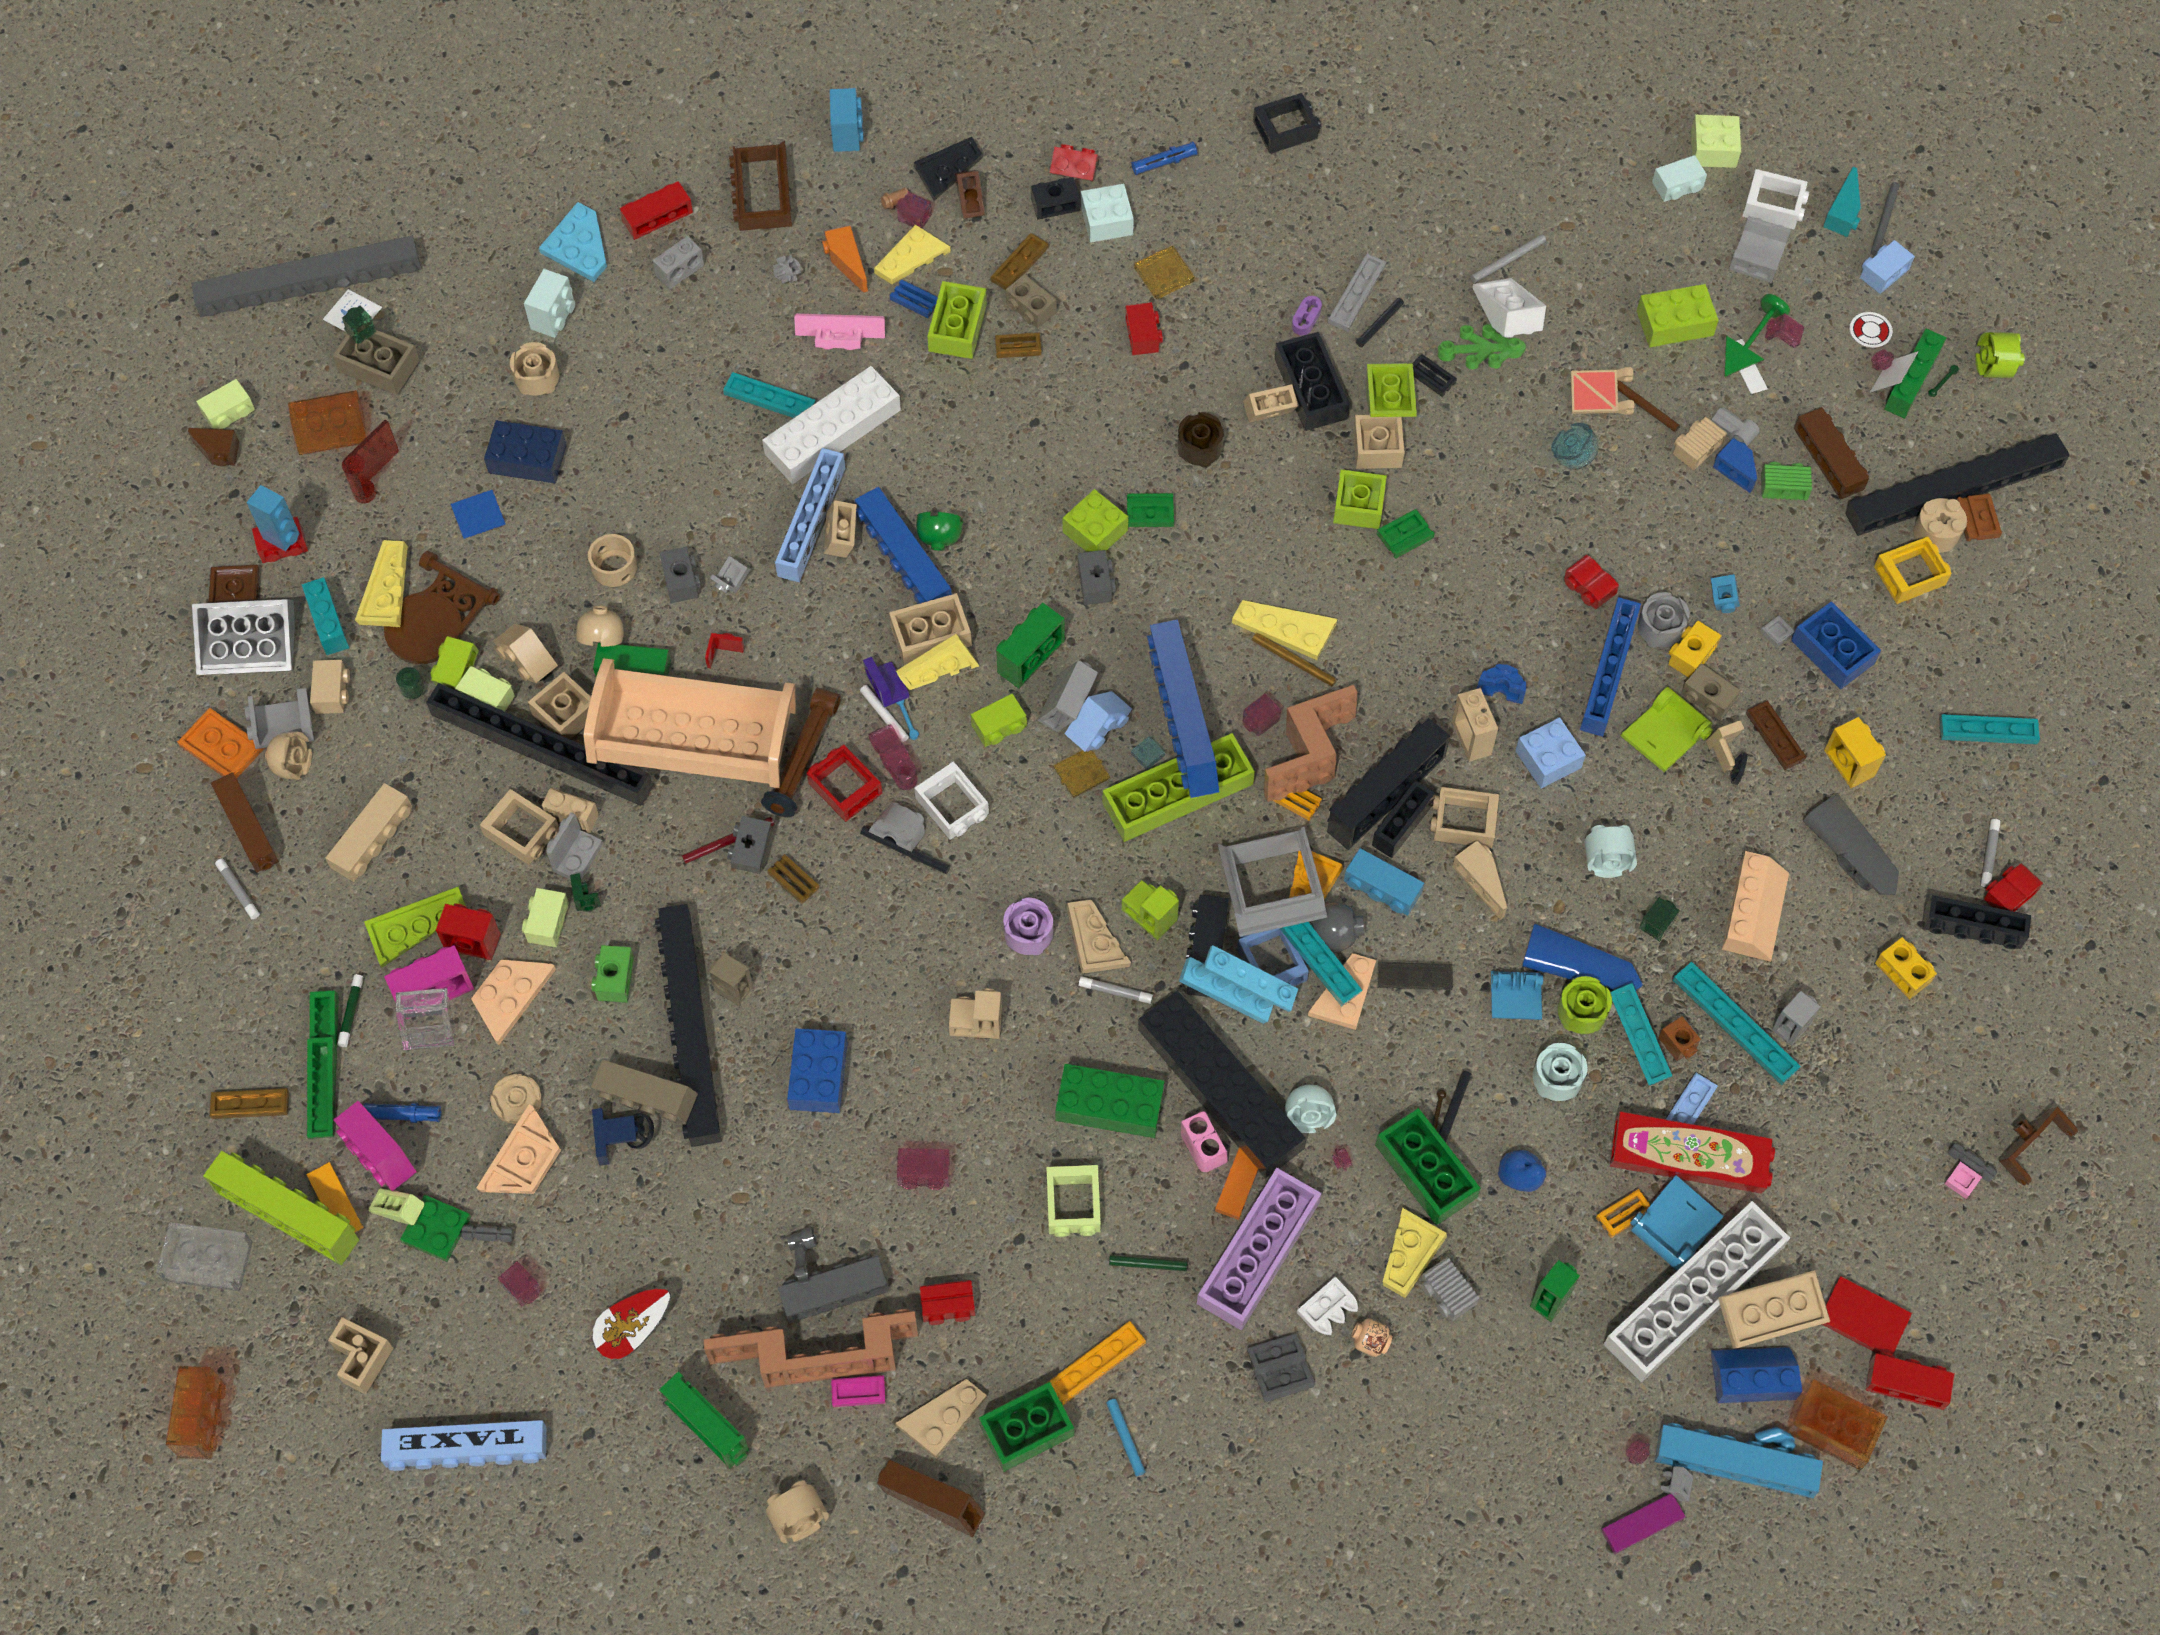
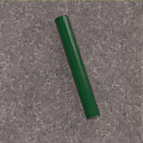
M1110 1255L1109 1266L1187 1271V1261Z

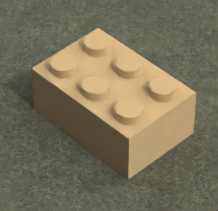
M957 593L889 612L890 626L904 666L956 633L967 648L972 646L971 631Z

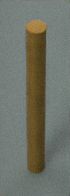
M1254 634L1253 642L1331 687L1335 685L1337 679L1262 635Z

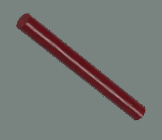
M771 816L764 819V821L771 822V827L775 825ZM733 833L681 855L685 864L735 843L737 837H734Z

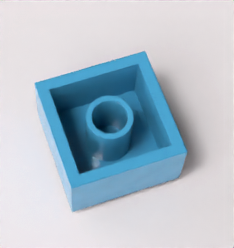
M856 88L830 89V121L834 152L860 151V142H864L862 128L863 113L858 111L862 110L861 97H857Z

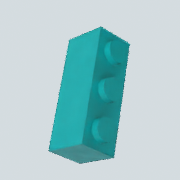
M322 577L301 584L326 655L348 649L349 645L325 578Z

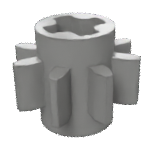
M783 255L777 258L778 264L773 265L775 277L781 280L783 284L798 280L796 275L801 273L799 262L792 258V255L787 257Z

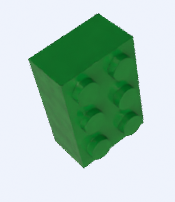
M1043 602L1038 608H1033L1029 612L1027 619L1022 624L1019 623L1015 626L1011 636L998 644L996 648L997 673L1020 689L1065 642V618Z
M1051 1382L979 1417L980 1428L1003 1472L1074 1437V1426Z

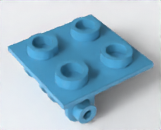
M1491 971L1492 1018L1542 1020L1541 985H1543V975L1532 972Z

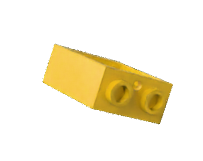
M1928 536L1879 555L1874 565L1876 572L1896 604L1945 586L1952 574L1950 566L1947 562L1943 561L1938 547L1932 543ZM1921 555L1934 577L1908 586L1895 564Z

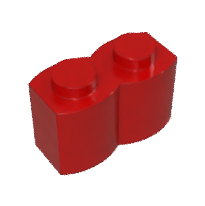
M1585 555L1565 572L1566 586L1570 590H1575L1581 594V599L1587 606L1598 609L1618 592L1619 585L1616 580L1606 571L1602 570L1599 564L1588 555Z
M2022 863L2017 867L2010 866L2003 873L2002 880L1999 882L1994 880L1986 888L1988 893L1984 900L1994 908L2016 912L2040 890L2043 882Z

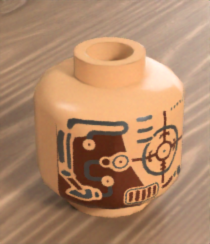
M1371 1318L1365 1319L1361 1324L1356 1323L1351 1337L1355 1338V1348L1372 1357H1377L1381 1353L1385 1354L1392 1341V1335L1388 1326Z

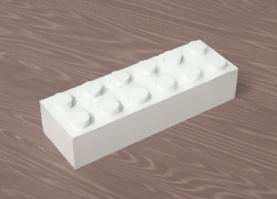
M870 366L762 439L764 453L793 485L813 471L822 448L841 452L901 410L899 394Z

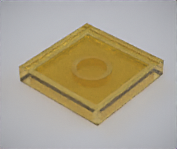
M1173 245L1134 263V269L1156 300L1195 282V276Z

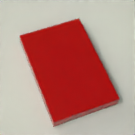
M1840 1276L1825 1305L1830 1322L1821 1325L1877 1354L1885 1352L1893 1355L1912 1313Z

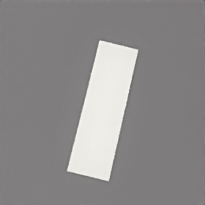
M1743 339L1737 340L1738 343L1744 346ZM1755 364L1740 370L1751 394L1768 389Z

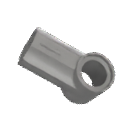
M1724 407L1720 408L1711 420L1727 432L1730 441L1735 438L1747 446L1760 433L1756 423L1749 419L1741 420Z

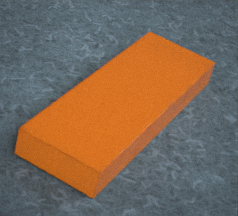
M1240 1147L1215 1208V1212L1237 1220L1241 1217L1258 1172V1168Z

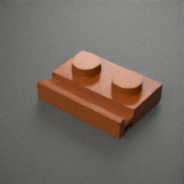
M1991 494L1973 495L1962 499L1957 497L1956 500L1960 503L1967 517V525L1964 530L1967 542L1971 539L2000 538L2002 531Z

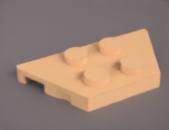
M500 960L471 998L472 1002L498 1045H500L555 972L556 968L553 964Z
M528 1105L476 1187L478 1191L487 1193L534 1194L561 1149L532 1105Z

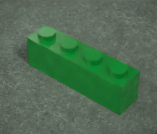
M1927 328L1925 329L1913 353L1918 352L1901 383L1895 385L1884 410L1901 418H1906L1947 337Z

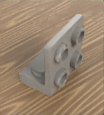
M571 812L567 819L564 818L562 820L558 834L549 841L546 848L554 873L570 879V875L580 873L582 880L603 846V841L581 831L576 814Z

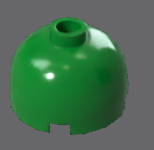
M930 512L919 513L916 521L918 536L923 543L931 546V550L944 551L945 547L952 546L959 540L963 528V519L958 515L938 512V515L930 516Z

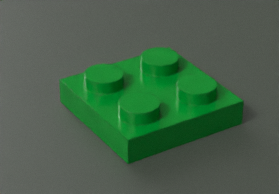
M424 1194L421 1200L424 1202V1207L414 1225H407L400 1241L405 1245L448 1262L462 1236V1227L465 1224L468 1225L471 1215Z

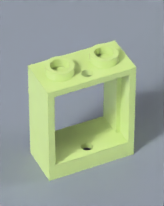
M1098 1165L1047 1167L1049 1234H1054L1057 1237H1066L1070 1233L1092 1236L1095 1232H1100ZM1092 1184L1093 1218L1055 1220L1054 1185Z

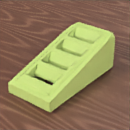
M380 1188L368 1211L404 1224L414 1225L424 1207V1202L413 1194Z

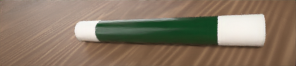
M356 974L353 976L337 1043L340 1047H347L364 978L361 975Z

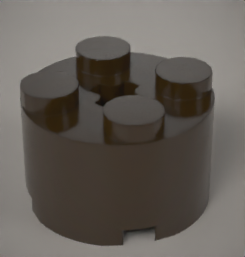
M1198 412V415L1191 416L1190 414L1180 422L1178 428V455L1186 462L1203 468L1209 467L1211 463L1220 457L1224 441V429L1220 420L1207 412Z

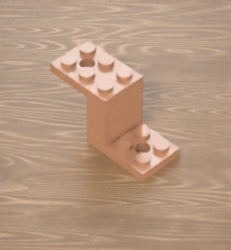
M1354 685L1287 708L1286 735L1298 758L1265 769L1264 795L1267 802L1281 800L1289 793L1304 792L1309 787L1327 784L1332 779H1335L1336 752L1325 730L1340 723H1348L1356 718L1358 692Z

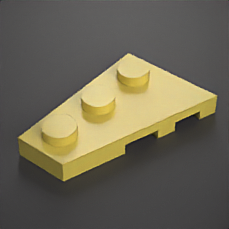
M915 225L874 268V273L890 284H894L912 274L914 269L919 266L930 264L934 261L935 257L951 252L950 246Z
M1402 1208L1395 1241L1383 1278V1286L1406 1298L1447 1238V1233Z

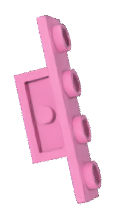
M795 314L794 317L795 336H816L815 347H822L823 349H860L862 338H885L884 316Z

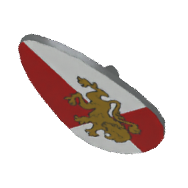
M666 1289L646 1290L632 1295L605 1310L597 1318L593 1328V1342L596 1349L602 1356L613 1360L623 1359L631 1355L646 1341L663 1319L671 1301V1293Z

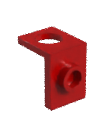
M711 633L705 655L707 668L711 669L716 649L744 653L743 638L729 633Z

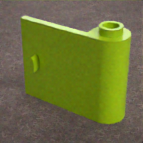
M1666 687L1657 696L1652 707L1621 734V737L1665 772L1700 739L1706 740L1711 735L1713 723L1671 688Z

